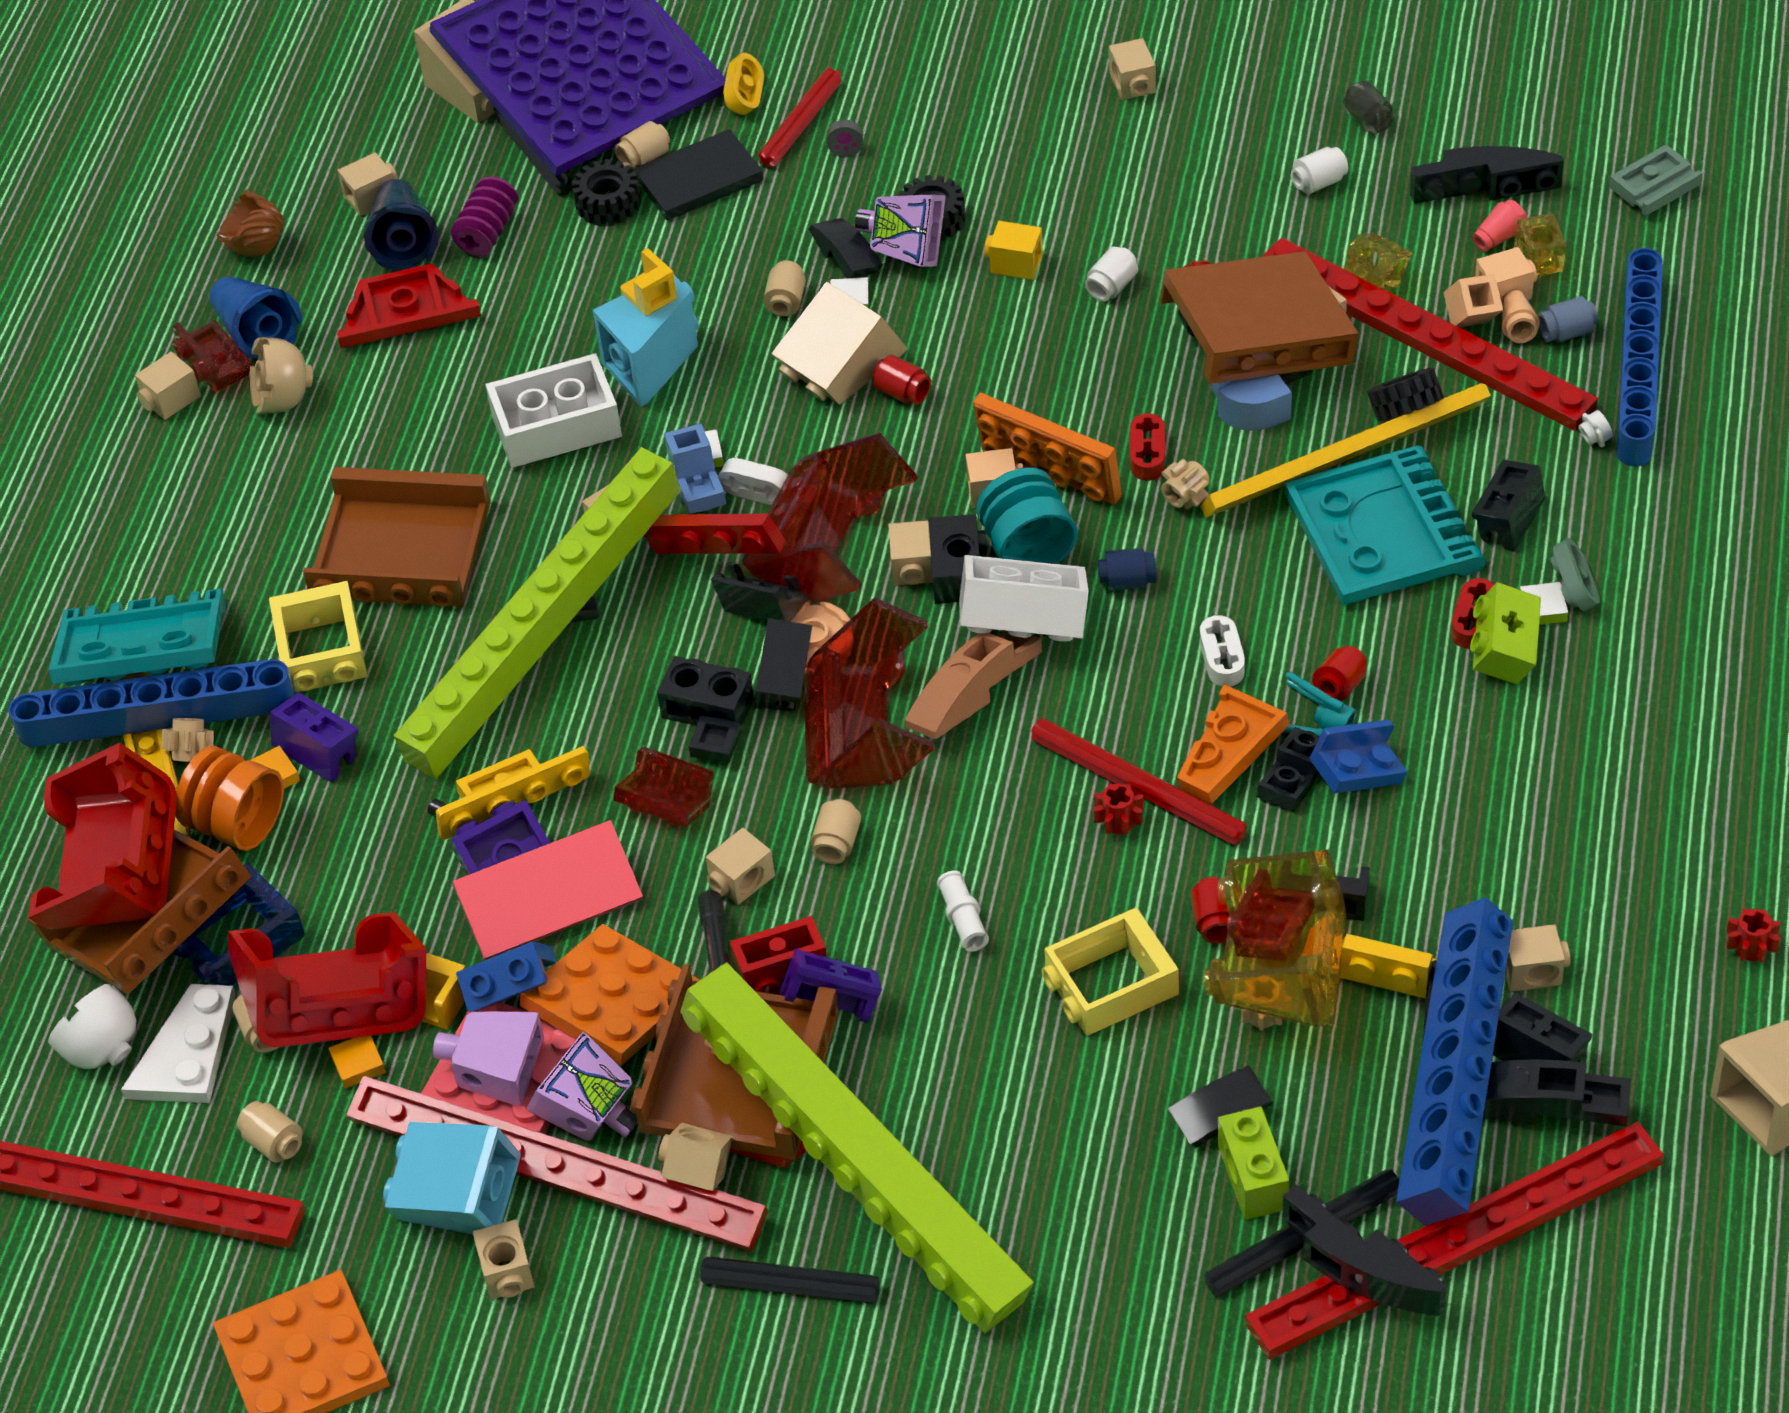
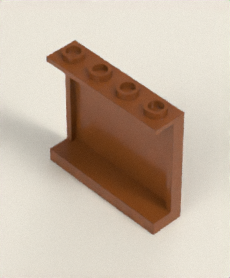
M1306 251L1164 270L1160 302L1161 304L1175 302L1207 355L1204 376L1209 384L1353 363L1359 333Z
M334 467L331 482L335 495L313 568H304L303 570L307 589L348 581L353 601L464 607L491 504L486 475Z
M174 830L166 905L152 918L140 921L51 930L40 926L29 918L27 920L48 948L124 993L129 994L251 878V875L231 847L227 846L221 853H218Z
M683 964L678 980L673 979L669 986V1008L667 1014L660 1015L657 1022V1044L655 1050L648 1051L643 1069L645 1080L642 1088L636 1087L633 1093L631 1112L637 1115L640 1133L664 1137L666 1134L670 1135L682 1122L733 1136L731 1149L795 1160L801 1139L790 1128L782 1126L765 1101L760 1096L753 1095L746 1088L742 1077L729 1064L723 1063L716 1055H713L711 1053L712 1049L704 1045L705 1038L700 1033L692 1031L685 1023L680 1011L686 991L698 981L692 980L690 965ZM819 986L814 1001L795 998L793 1003L784 1001L785 996L755 991L824 1063L839 1016L836 989Z

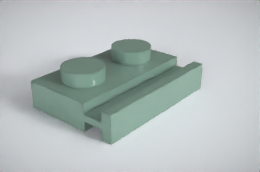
M1666 144L1611 175L1609 188L1633 207L1639 206L1642 209V214L1647 216L1701 185L1703 173L1700 170L1695 172L1691 169V163Z

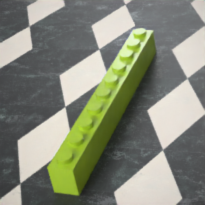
M643 447L637 451L393 735L406 763L434 779L441 775L681 492L672 462Z
M727 962L687 989L680 1011L687 1026L692 1031L700 1033L710 1043L718 1059L725 1064H729L742 1077L746 1088L753 1095L760 1096L772 1109L777 1121L782 1126L790 1128L801 1139L808 1154L814 1159L820 1160L833 1173L835 1181L844 1191L851 1192L864 1206L868 1217L874 1223L882 1225L892 1235L900 1251L907 1257L913 1258L926 1271L927 1277L933 1286L946 1292L958 1305L961 1315L968 1322L976 1324L986 1334L1024 1303L1034 1282Z

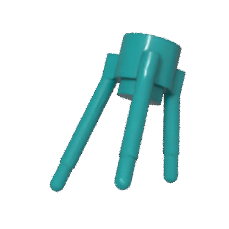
M1286 673V678L1288 679L1286 683L1289 687L1319 704L1314 716V722L1319 724V729L1290 724L1283 731L1284 733H1291L1297 727L1320 736L1325 728L1352 725L1354 723L1357 713L1355 708L1330 697L1294 673Z

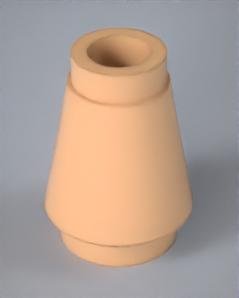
M1509 291L1502 300V331L1513 342H1528L1536 336L1540 326V319L1521 291Z

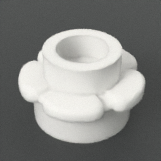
M1599 410L1588 415L1586 413L1582 415L1584 423L1578 427L1585 441L1590 446L1597 443L1599 447H1604L1605 441L1614 436L1604 415Z

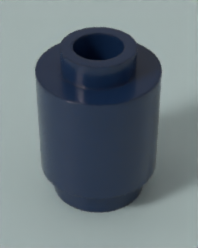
M1143 548L1105 551V559L1098 560L1099 583H1107L1108 591L1147 588V584L1156 583L1154 551L1144 552Z

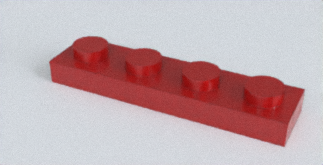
M769 514L660 515L644 534L648 544L656 554H780L787 543Z

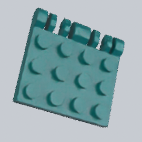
M1413 446L1284 482V494L1342 606L1455 573L1460 576L1470 575L1480 571L1485 566L1486 560L1471 535H1463L1467 527L1462 521L1460 513L1449 493L1446 492L1440 479H1432L1436 472L1423 447Z
M223 589L206 590L204 600H202L199 591L191 592L189 601L182 603L178 602L175 595L166 596L164 605H160L158 597L129 601L128 608L124 611L121 602L112 603L109 613L100 614L96 605L88 606L84 616L81 608L64 610L49 666L52 684L64 683L65 685L73 686L82 684L88 679L105 677L107 680H117L131 673L145 672L153 675L163 673L169 668L185 666L189 669H198L215 662L222 616H225L226 612Z

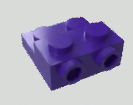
M526 800L517 805L514 801L507 802L492 812V818L481 824H478L476 820L471 821L455 831L456 837L451 839V848L467 875L550 844Z

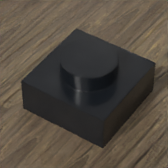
M700 715L688 746L690 757L729 764L741 734L740 722Z

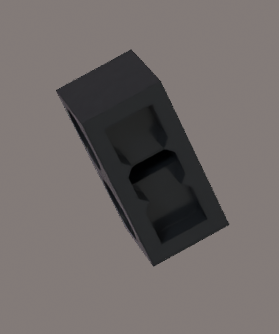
M674 656L657 691L661 718L697 726L700 715L740 722L741 728L754 701L751 673L733 667L726 668L704 663L698 659H686Z

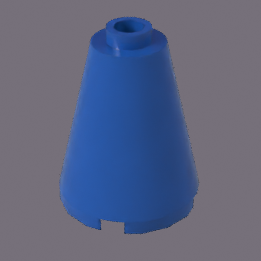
M231 276L219 279L212 286L209 295L210 303L235 345L243 354L250 358H258V355H251L254 341L258 337L284 339L294 344L297 338L295 331L298 323L301 325L302 314L299 304L290 294L278 288Z

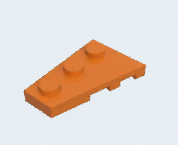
M1223 684L1219 692L1220 701L1215 711L1210 710L1205 720L1206 729L1201 739L1194 742L1177 776L1181 790L1210 804H1213L1290 725L1287 712Z

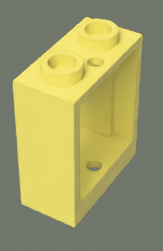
M348 581L269 598L279 659L288 667L295 693L368 677ZM345 621L350 646L291 658L287 633Z
M1137 907L1044 948L1045 967L1041 969L1043 979L1051 992L1058 991L1062 998V1006L1067 1018L1071 1023L1078 1022L1086 1036L1179 995V969ZM1127 947L1147 978L1088 1004L1068 973Z

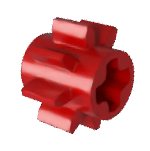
M1109 783L1102 794H1094V823L1103 822L1106 834H1129L1134 824L1142 825L1143 795H1134L1131 784Z
M1742 908L1739 920L1735 918L1728 919L1726 948L1735 949L1741 961L1759 960L1763 963L1767 951L1777 953L1779 950L1781 938L1778 935L1781 923L1780 921L1772 922L1765 909L1747 910Z

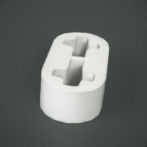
M740 458L728 459L718 475L723 490L729 494L768 505H782L793 488L792 479L784 471Z
M1221 615L1208 617L1200 625V647L1208 676L1213 683L1219 686H1223V684L1230 687L1237 685L1245 675V657L1237 628L1228 617ZM1214 633H1220V636L1224 638V643H1217ZM1227 658L1228 666L1231 669H1225L1221 664V659Z

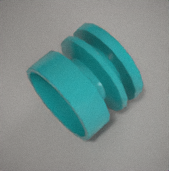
M1019 468L1004 473L990 482L981 492L977 501V516L984 526L986 534L991 539V544L998 558L1058 564L1073 550L1078 539L1077 526L1070 512L1063 504L1062 497L1056 490L1053 480L1047 472L1037 468Z

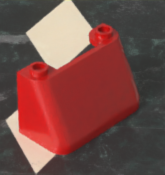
M118 743L46 778L44 792L45 810L51 818L66 827L58 891L51 887H43L36 890L30 900L29 919L49 930L140 921L152 918L166 905L177 793L174 783L165 772L122 743Z
M396 912L374 914L360 921L355 929L353 949L273 958L272 943L264 932L258 929L228 931L230 960L253 1030L262 1043L269 1047H285L403 1032L415 1028L425 1016L426 947Z

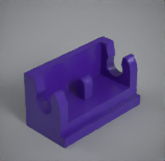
M298 692L270 712L271 745L273 747L280 745L287 756L329 782L339 777V761L342 756L349 764L354 762L356 757V736L359 735L358 728Z
M795 949L780 989V995L785 996L784 1001L791 1003L794 1002L795 998L814 1001L819 986L836 989L838 1009L854 1013L855 1016L859 1017L858 1021L867 1023L881 994L882 987L878 972L875 970Z

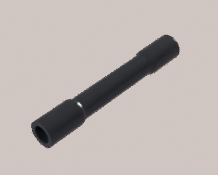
M704 891L699 895L697 904L700 924L704 930L709 971L711 973L726 962L730 966L731 964L725 932L726 918L723 898L717 891Z

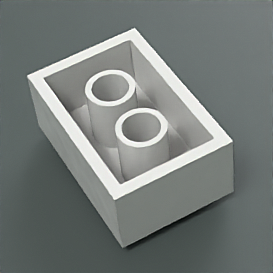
M596 353L485 384L492 418L511 468L622 437L617 404Z
M964 555L959 598L960 626H966L968 630L976 633H989L992 629L1006 630L1010 635L1016 637H1030L1032 633L1046 634L1049 638L1056 641H1071L1073 637L1083 638L1089 592L1085 567Z

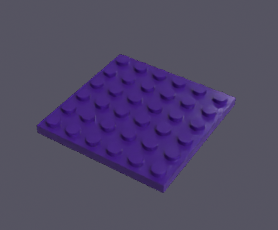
M478 0L430 22L429 32L555 176L614 148L615 145L620 143L621 137L646 122L652 121L655 124H663L723 94L726 78L655 0Z

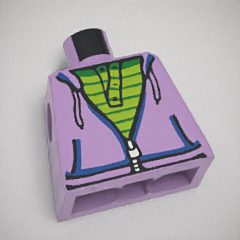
M946 195L877 197L874 211L858 210L855 217V229L861 232L872 233L870 247L873 251L917 266H937Z
M584 1032L581 1033L538 1087L526 1108L531 1113L585 1141H591L604 1123L624 1138L629 1135L638 1123L637 1115L633 1114L631 1109L621 1102L633 1083L631 1077Z

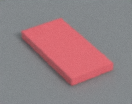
M611 820L453 881V887L484 961L532 941L536 942L633 904L643 898Z

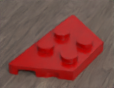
M431 263L359 280L354 292L355 298L350 302L346 311L347 322L343 330L339 329L337 336L340 348H346L481 317L478 301L467 299L461 294L460 286L451 279L445 278L443 272Z

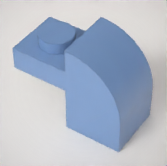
M1279 375L1211 384L1213 392L1218 397V416L1232 427L1250 431L1263 430L1291 419L1292 392Z
M702 424L664 433L668 458L673 463L681 489L678 495L681 503L685 504L688 513L704 512L727 504L725 492L715 471L711 445Z

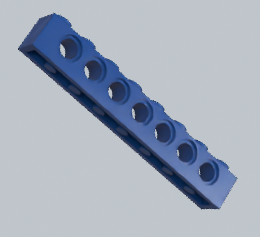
M1486 897L1449 911L1444 915L1396 1199L1397 1204L1425 1226L1469 1211L1513 920Z

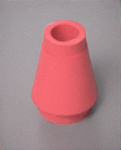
M1508 199L1506 202H1499L1477 231L1472 234V240L1480 250L1487 252L1489 249L1521 233L1524 230V225L1528 222V217L1524 209L1514 200Z

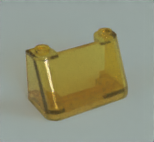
M1329 850L1227 860L1224 878L1218 881V895L1221 904H1227L1230 912L1224 959H1213L1210 969H1205L1204 986L1207 995H1213L1218 1004L1312 1027L1333 1026L1336 1017L1342 966V946L1346 932V911Z

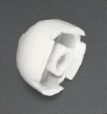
M104 984L74 1005L79 1011L70 1021L63 1017L51 1032L48 1043L63 1059L71 1065L82 1069L100 1068L108 1062L115 1066L123 1061L132 1050L129 1042L135 1034L137 1022L134 1010L118 989L113 985Z

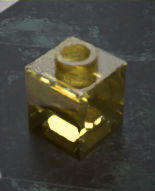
M1554 213L1517 219L1515 248L1519 247L1525 258L1534 263L1537 276L1563 272L1566 242Z
M1376 233L1358 234L1357 238L1352 241L1348 248V260L1344 269L1380 288L1398 287L1412 252ZM1374 251H1376L1378 255V264L1376 267L1372 263V255Z

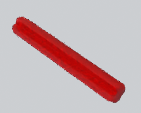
M829 67L822 72L758 153L759 163L762 166L766 165L771 169L779 163L842 83L840 71Z

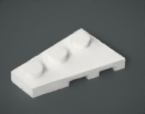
M190 984L122 1087L121 1091L124 1099L210 1103L232 1014V1006L236 997L233 986Z

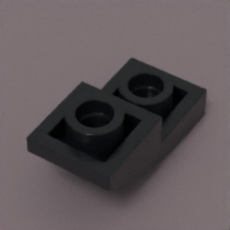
M843 218L810 225L809 231L824 258L835 257L846 279L878 273L883 265L864 236Z
M1295 727L1278 748L1276 762L1258 784L1256 797L1295 812L1319 774L1309 759L1319 736L1313 732Z
M1246 1066L1209 1083L1168 1109L1190 1145L1196 1149L1218 1134V1117L1260 1106L1265 1110L1274 1103L1252 1068Z

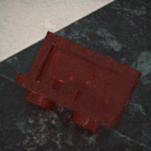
M216 320L191 333H188L179 322L172 326L176 340L172 341V346L177 356L182 361L188 360L190 367L194 370L196 379L200 383L205 381L214 393L250 375L251 361L237 348L234 341Z
M643 746L637 751L635 770L615 786L613 801L624 804L635 812H646L665 819L671 825L687 827L710 808L714 773L712 770Z
M1259 869L1251 884L1246 885L1243 898L1236 911L1231 912L1228 918L1227 931L1229 937L1233 938L1236 956L1286 962L1316 907L1313 893L1272 889L1269 871Z

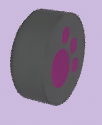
M851 120L836 121L827 131V146L835 155L841 157L853 156L863 146V131L857 123Z

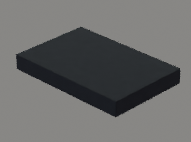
M730 129L633 168V171L637 174L639 185L666 221L764 180L763 171Z

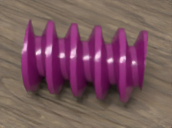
M485 177L476 183L474 191L471 192L468 201L465 202L462 211H460L457 220L451 228L453 241L464 253L476 258H486L490 255L493 246L497 243L498 237L503 232L504 226L507 225L509 217L514 213V205L519 202L518 193L514 187L499 177Z

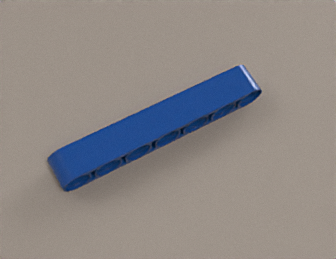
M1638 248L1629 254L1624 291L1616 453L1622 463L1633 467L1642 466L1651 460L1656 429L1663 260L1657 251L1650 248Z
M269 659L26 693L13 699L9 704L8 712L19 741L28 747H38L173 728V718L204 719V723L267 715L294 696L295 691L287 665L282 661Z

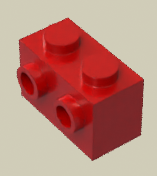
M812 916L729 941L734 970L754 991L780 995V989L795 949L827 957L825 945Z

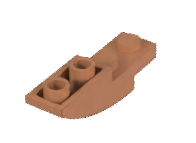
M1006 630L997 636L990 633H978L957 650L928 682L904 720L905 727L934 739L944 735L947 731L990 703V687L996 685L1000 680L1042 653L1041 638L1034 635L1030 637H1016L1010 635Z

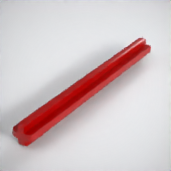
M1040 718L1032 727L1031 738L1034 741L1114 783L1131 784L1133 793L1143 795V798L1233 845H1238L1247 833L1245 822L1044 718Z

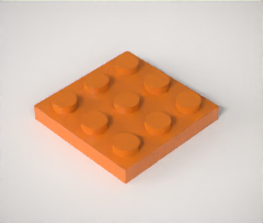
M602 924L546 971L548 979L546 984L520 994V1006L529 1012L539 1013L541 1019L576 1040L582 1032L586 1033L615 1063L622 1066L656 1036L658 1019L660 1015H666L669 1008L668 991L670 983L673 979L678 980L681 968ZM692 975L693 981H700V979Z
M342 1269L212 1322L248 1413H328L390 1386Z

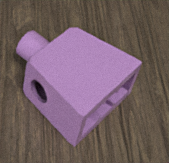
M471 1012L466 1016L460 1035L437 1033L433 1046V1056L436 1059L451 1061L455 1081L460 1088L512 1105L522 1106L544 1040L539 1013Z

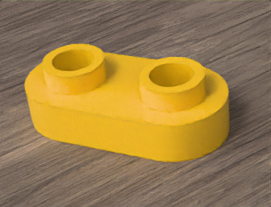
M740 53L729 62L723 91L727 107L740 115H747L758 107L764 82L762 66L756 58L748 53Z

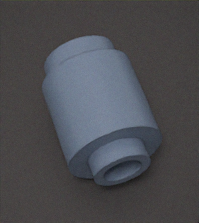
M1583 296L1547 306L1544 312L1538 313L1540 319L1539 331L1546 342L1554 341L1555 343H1560L1592 333L1594 324L1598 322V314L1594 304L1591 301L1587 302Z

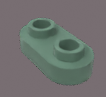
M1570 538L1553 546L1554 556L1551 557V563L1555 571L1563 579L1565 586L1561 588V591L1567 603L1572 608L1578 606L1582 611H1587L1599 604L1600 597L1588 563L1579 547Z

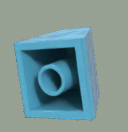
M675 275L677 299L648 316H645L624 295L593 310L602 364L640 407L646 405L698 347L696 329L699 328V324L692 307V303L695 302L694 293L688 283L685 281L681 283Z
M409 1122L406 1134L402 1135L397 1143L396 1159L398 1162L394 1175L387 1180L384 1187V1207L397 1220L473 1234L472 1231L500 1224L503 1221L521 1153L498 1127Z

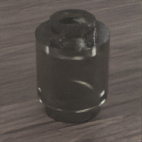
M1362 81L1352 85L1347 90L1343 106L1364 130L1371 131L1372 133H1381L1392 124L1394 120L1392 105L1371 82Z

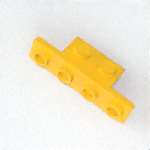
M581 746L540 764L531 750L528 749L456 780V789L461 799L436 810L439 836L442 840H446L455 836L457 829L471 821L476 820L478 824H481L492 818V812L507 802L514 801L517 805L526 800L528 804L534 803L565 787L577 785L590 776L588 751L584 746Z
M1310 930L1300 957L1299 966L1302 969L1426 998L1432 961L1437 959L1432 958L1433 954L1359 936L1346 934V937L1318 930Z

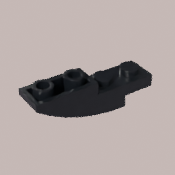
M1478 146L1443 150V161L1411 167L1410 196L1413 203L1416 204L1486 191L1491 201L1557 189L1562 186L1564 159L1562 155L1546 151L1508 146Z
M1537 1059L1492 1062L1483 1118L1533 1124L1534 1115L1626 1126L1631 1079L1586 1073L1587 1063Z
M1294 1185L1283 1195L1282 1220L1304 1238L1303 1260L1319 1272L1353 1292L1390 1307L1439 1316L1445 1311L1447 1286L1442 1277L1432 1268H1424L1414 1260L1405 1246L1398 1240L1387 1238L1378 1229L1363 1240L1359 1231L1348 1222L1342 1223L1328 1211L1326 1205L1319 1197L1314 1194L1308 1195L1297 1185Z

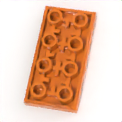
M981 392L973 401L981 447L984 452L1012 448L1015 464L1022 463L1023 468H1037L1047 472L1056 485L1060 487L1070 486L1080 490L1093 501L1103 500L1116 505L1122 496V489L1114 447Z

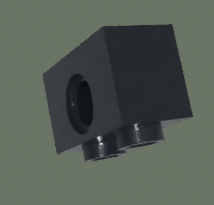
M976 514L929 518L935 604L959 602L964 555L979 556V554H987L985 530H977Z

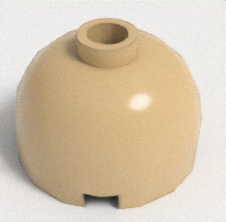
M258 337L254 341L251 355H258V360L255 366H250V391L253 406L259 405L256 412L258 414H274L285 412L295 407L302 400L305 388L312 386V366L305 365V360L300 350L294 344L284 339Z

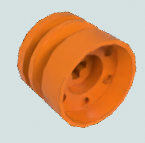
M211 745L203 748L196 754L184 770L176 791L175 817L182 826L197 830V832L204 835H214L216 840L237 849L251 850L256 848L267 837L275 825L284 796L283 779L279 771L251 760L245 761L240 755Z

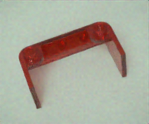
M881 433L805 456L790 470L767 513L771 516L787 543L781 553L745 554L742 559V565L757 579L787 587L785 575L795 576L799 581L802 591L807 593L808 600L811 602L826 601L835 596L860 590L862 583L839 559L835 552L854 518L864 515L871 516L876 513L883 504L882 499L887 490L916 482L918 475Z
M874 597L811 656L806 665L804 675L806 777L809 783L823 789L892 785L898 780L903 779L914 766L935 749L934 742L888 723L886 712V691L903 678L906 670L904 648L928 628L927 620Z

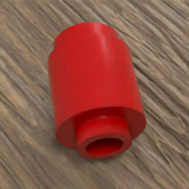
M889 355L885 359L879 360L873 369L872 378L875 389L905 404L922 403L930 391L931 378L926 375L925 371L894 355Z
M1344 646L1333 650L1314 672L1312 678L1313 686L1334 699L1344 701L1366 675L1367 660L1364 654L1352 646Z
M1218 877L1202 879L1192 888L1190 893L1196 929L1202 934L1203 939L1209 943L1229 941L1236 935V928L1239 925L1233 886L1230 882Z

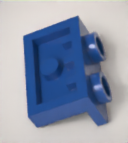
M1390 720L1325 728L1319 736L1318 742L1309 758L1334 794L1402 784L1407 774V770L1387 744L1394 729V725Z
M532 941L456 972L467 1010L477 1012L546 984L548 979L544 968L557 963L553 948Z

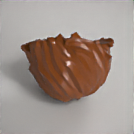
M247 189L239 195L240 201L234 203L235 207L227 215V219L223 221L217 236L219 237V243H225L227 250L230 249L248 257L263 256L276 246L283 231L284 219L272 202Z

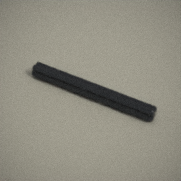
M1385 1169L1325 1205L1328 1211L1342 1223L1350 1222L1397 1195L1400 1179L1392 1169ZM1287 1225L1208 1270L1204 1275V1281L1214 1296H1221L1303 1249L1304 1238Z

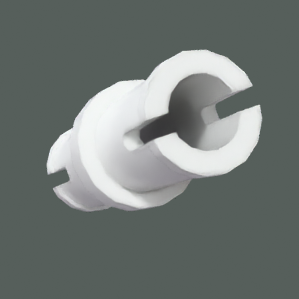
M948 871L937 880V886L941 890L947 905L945 909L947 919L951 924L955 925L962 947L966 951L980 950L987 945L989 936L985 932L979 918V904L975 898L970 896L963 875L959 871Z

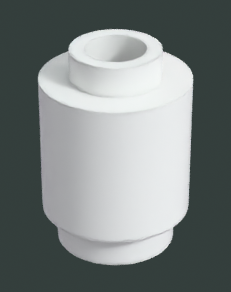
M1324 147L1295 160L1291 170V179L1297 189L1302 190L1306 194H1311L1341 181L1343 175H1346L1348 172V162L1344 153L1339 148Z
M1110 247L1087 273L1085 287L1090 295L1102 302L1117 297L1138 273V265L1134 254L1126 248Z

